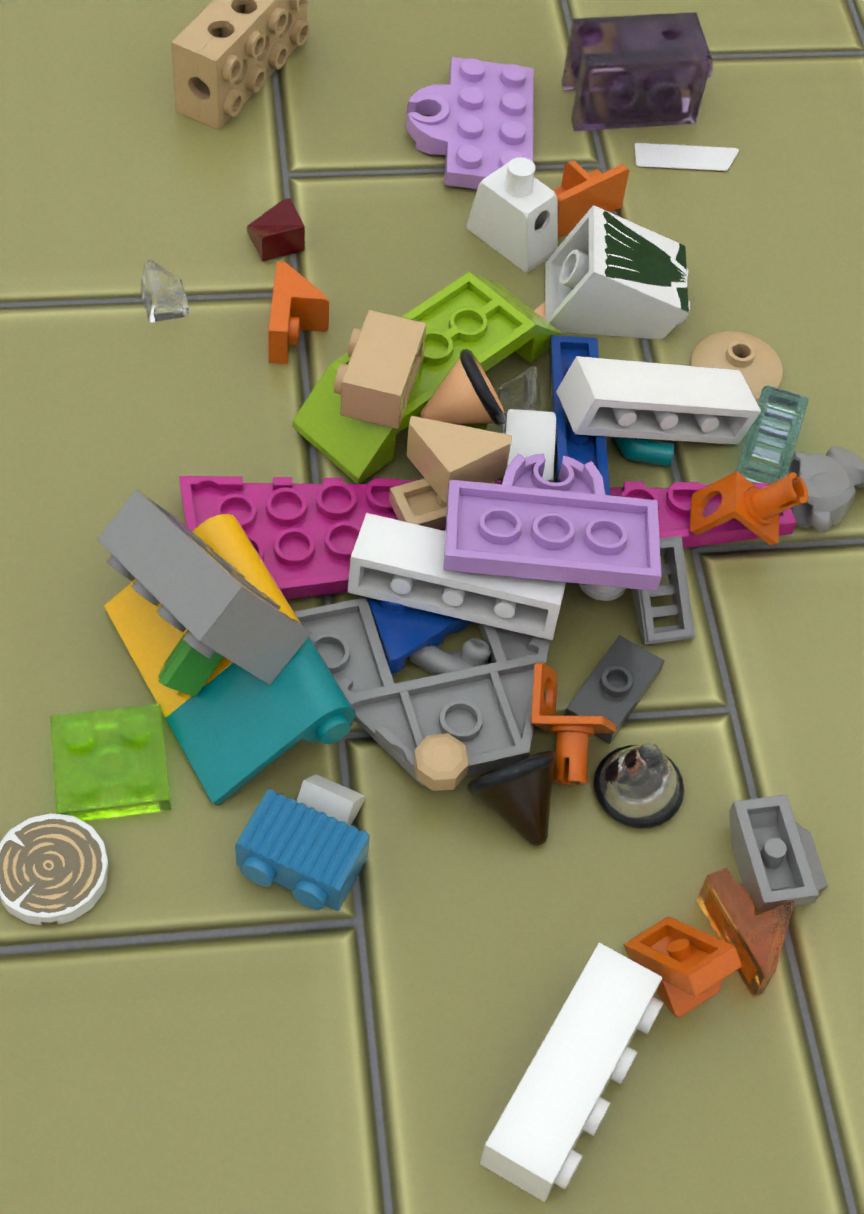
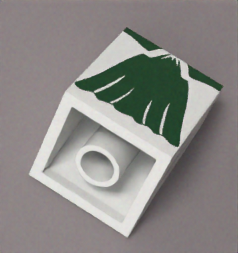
M593 205L545 262V320L560 332L663 340L676 325L679 326L685 321L690 311L687 285L689 270L686 266V246Z

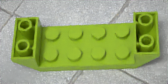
M468 272L401 316L402 318L427 323L424 357L399 429L340 415L341 394L334 393V383L339 365L341 363L348 365L351 357H348V352L329 364L293 419L292 427L356 484H360L394 460L396 434L409 426L411 416L420 417L422 409L456 363L463 349L472 351L484 372H486L514 351L531 363L548 351L551 335L563 336V333L498 282Z

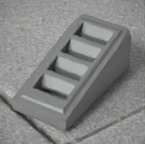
M682 536L660 538V555L664 556L665 564L661 565V574L668 575L669 584L659 586L658 591L631 589L643 645L695 638ZM672 594L673 605L651 607L650 597ZM677 616L678 625L654 628V617Z

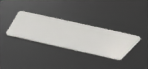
M650 143L634 144L636 165L639 167L727 171L739 152L738 148Z

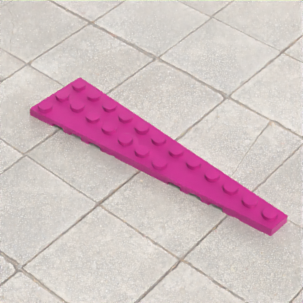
M179 476L186 526L193 531L201 523L216 515L230 514L235 516L286 600L348 592L351 554L366 513L398 520L389 502L390 488L420 480L412 479L407 481L398 478H374L369 484L343 483V478L323 477L322 484L292 483V477H273V483H243V477ZM495 480V481H494L495 484H501V485H502V480ZM624 481L623 487H610L611 496L657 500L659 538L682 536L683 548L760 538L735 518L699 535H695L690 531L692 494L710 484L674 482L669 488H648L641 481ZM752 483V484H754L756 487H758V488L761 489V488H763V487H765V486H767V485H769V484H771V483ZM721 494L714 496L708 501L704 508V517L710 516L719 508L722 500ZM790 508L779 514V536L792 534L796 520Z

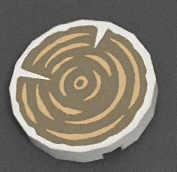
M54 813L28 818L10 829L0 842L1 903L8 913L27 924L42 925V922L51 923L57 921L59 925L79 918L94 907L106 889L109 864L103 840L91 825L74 816Z

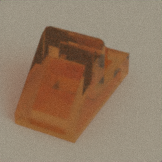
M726 867L706 876L696 900L717 937L735 946L742 967L737 969L754 998L764 993L776 971L795 902H788L755 916L753 900L748 890L742 884H736Z

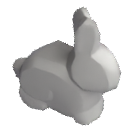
M840 446L831 447L826 455L794 452L791 458L788 474L795 472L797 477L800 476L803 479L808 490V501L791 508L796 525L802 528L812 527L819 532L825 533L831 526L839 524L848 514L855 497L854 487L864 489V461L854 452Z

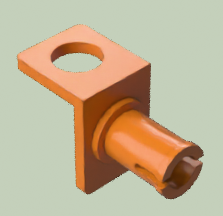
M736 471L692 494L690 531L695 535H699L735 518L766 543L774 545L779 542V514L808 501L806 484L800 476L797 477L795 472H791L784 478L760 489ZM721 494L722 500L719 508L710 516L704 517L703 512L708 501L714 496Z
M535 663L531 724L546 733L556 735L555 754L557 758L552 782L563 785H572V782H576V785H587L589 737L594 736L595 733H616V724L604 716H556L558 674L545 663ZM544 687L546 688V699H545V700H544Z

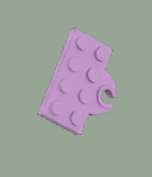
M451 57L449 84L427 86L419 89L410 97L406 111V130L416 142V150L427 154L445 155L444 185L478 189L480 182L484 178L509 163L513 158L524 157L533 162V68L522 67L516 64L480 61L474 58Z
M519 453L507 466L502 485L449 479L443 570L658 591L662 577L658 501L606 495L602 475L592 460L584 465L573 458L563 456L559 473L561 482L558 483L549 482L542 478L546 462L544 454H534L524 458Z

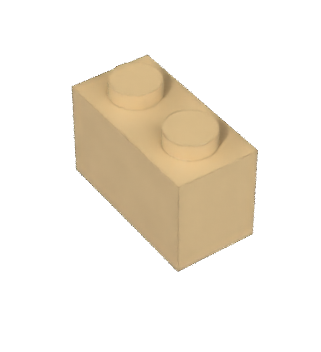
M373 310L368 311L362 329L354 328L348 346V357H351L348 365L341 363L337 370L334 393L341 394L340 415L399 429L424 357L427 323Z

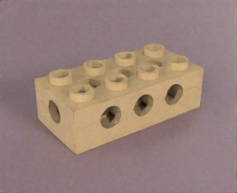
M213 0L171 42L176 112L217 130H220L231 117L237 116L243 104L254 92H259L268 77L276 69H280L284 65L287 57L298 46H302L305 43L310 30V24L307 22V4L309 0Z

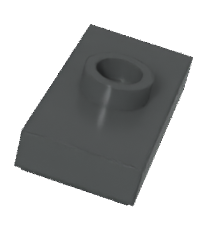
M619 635L567 706L564 716L606 717L616 724V733H595L594 736L610 744L661 672L665 660Z

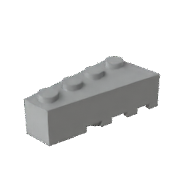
M137 489L97 538L112 554L107 563L127 579L133 581L136 578L132 588L152 604L158 606L161 603L162 605L157 610V613L178 630L184 632L187 629L188 632L183 639L209 659L217 652L271 685L311 634L298 621L279 610L280 606L245 580V576L216 554L207 543L172 513Z

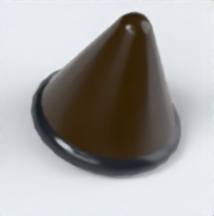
M550 750L531 755L525 760L502 769L493 770L471 780L468 783V790L480 797L526 841L534 846H541L548 838L553 767L557 756L555 752Z

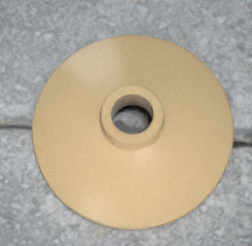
M725 331L705 337L694 348L690 360V366L740 370L757 403L764 401L776 392L783 376L782 363L774 349L763 340L742 332Z

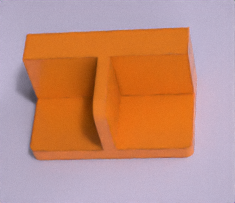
M573 160L564 165L561 186L553 190L557 196L558 238L570 233L593 205L610 213L622 208L629 169L625 165L621 164L604 173H601L598 169L587 173Z

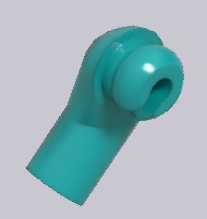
M612 437L623 456L630 461L664 467L671 466L674 452L673 443L640 438Z

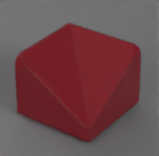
M290 198L279 202L247 225V232L262 261L305 250V226Z

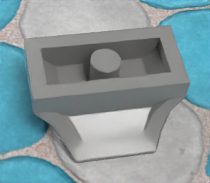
M787 794L733 801L729 810L732 849L746 896L760 913L815 903L819 896L818 892L828 885L811 832L801 827L795 821Z

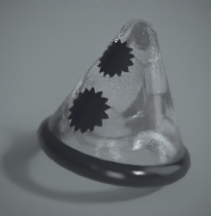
M654 743L617 748L600 761L595 771L593 781L594 792L600 806L615 821L634 828L660 826L669 821L678 812L683 802L684 784L681 773L674 762Z

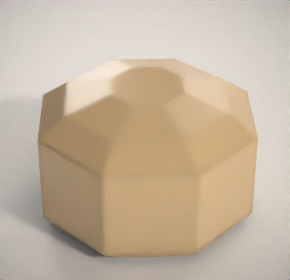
M449 733L427 735L414 750L413 762L416 780L432 791L455 789L467 775L469 762L466 745Z

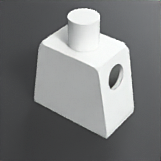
M517 157L480 182L466 229L527 274L546 261L558 248V207L555 192L534 177L535 164L527 158Z

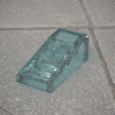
M768 385L762 388L757 403L761 413L748 431L736 469L738 473L755 483H773L786 476L809 402L807 397ZM756 441H760V442H763V443H766V444H770V445H773V446H776V447H780V448H783V450H782V449L775 448V447H772V446H768V445H765V444H762V443H758V442H756ZM751 455L778 463V467L751 460Z

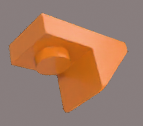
M276 262L268 330L269 363L288 364L290 345L299 344L300 330L324 332L329 329V300L288 263Z
M669 916L624 944L627 955L632 961L663 977L656 993L677 1017L685 1015L717 994L721 989L723 979L742 967L734 945Z

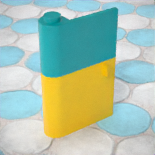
M230 514L216 515L207 519L193 530L216 554L245 576V580L280 606L279 610L301 624L235 516ZM136 579L104 605L105 610L212 804L219 806L301 739L314 743L332 744L341 740L349 733L351 729L350 724L355 718V710L310 637L306 639L271 685L223 657L195 697L166 687L158 682V675L164 662L187 629L182 632L163 619L157 613L162 604L160 603L158 606L152 604L132 588Z

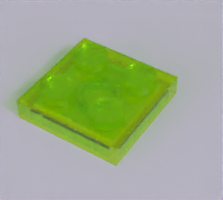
M160 704L50 716L56 814L70 815L85 821L171 810Z

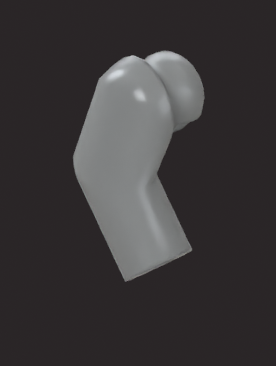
M477 638L469 639L463 644L462 650L447 653L436 646L428 647L426 645L410 656V662L433 675L489 664L488 658L491 655V649L485 641Z

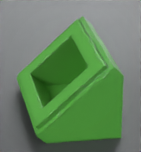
M187 630L164 662L158 675V682L166 687L196 697L223 656L215 652L209 659L199 653L183 639L188 632Z

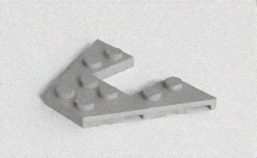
M367 597L294 612L302 626L311 632L310 639L354 708V720L415 780L414 750L427 735L449 733L466 745L469 765L465 777L502 769L528 758L534 725L531 724L535 663L546 664L551 640L477 623L483 641L491 649L489 657L491 663L394 684Z

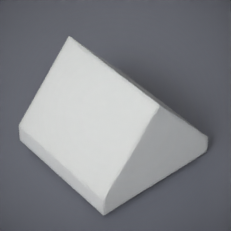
M314 774L303 780L296 802L304 803L308 808L313 807L317 812H324L328 817H335L338 821H344L351 826L365 801V795Z

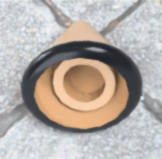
M463 349L460 352V357L420 414L421 418L457 425L493 423L503 425L506 422L505 412L492 384L475 355L468 349Z

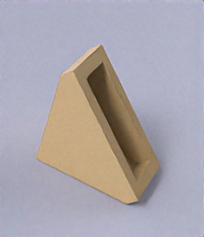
M411 416L406 456L443 502L447 504L449 479L491 483L505 475L512 435Z

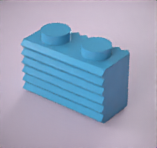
M268 789L235 844L236 865L241 867L240 870L246 878L258 885L270 886L274 882L292 890L293 897L306 907L321 910L325 905L339 911L363 865L366 863L370 835L365 830L359 831L355 826H349L344 821H338L335 817H328L324 812H317L313 807L308 808L304 803H297L293 798L287 799L283 794H277L273 789Z

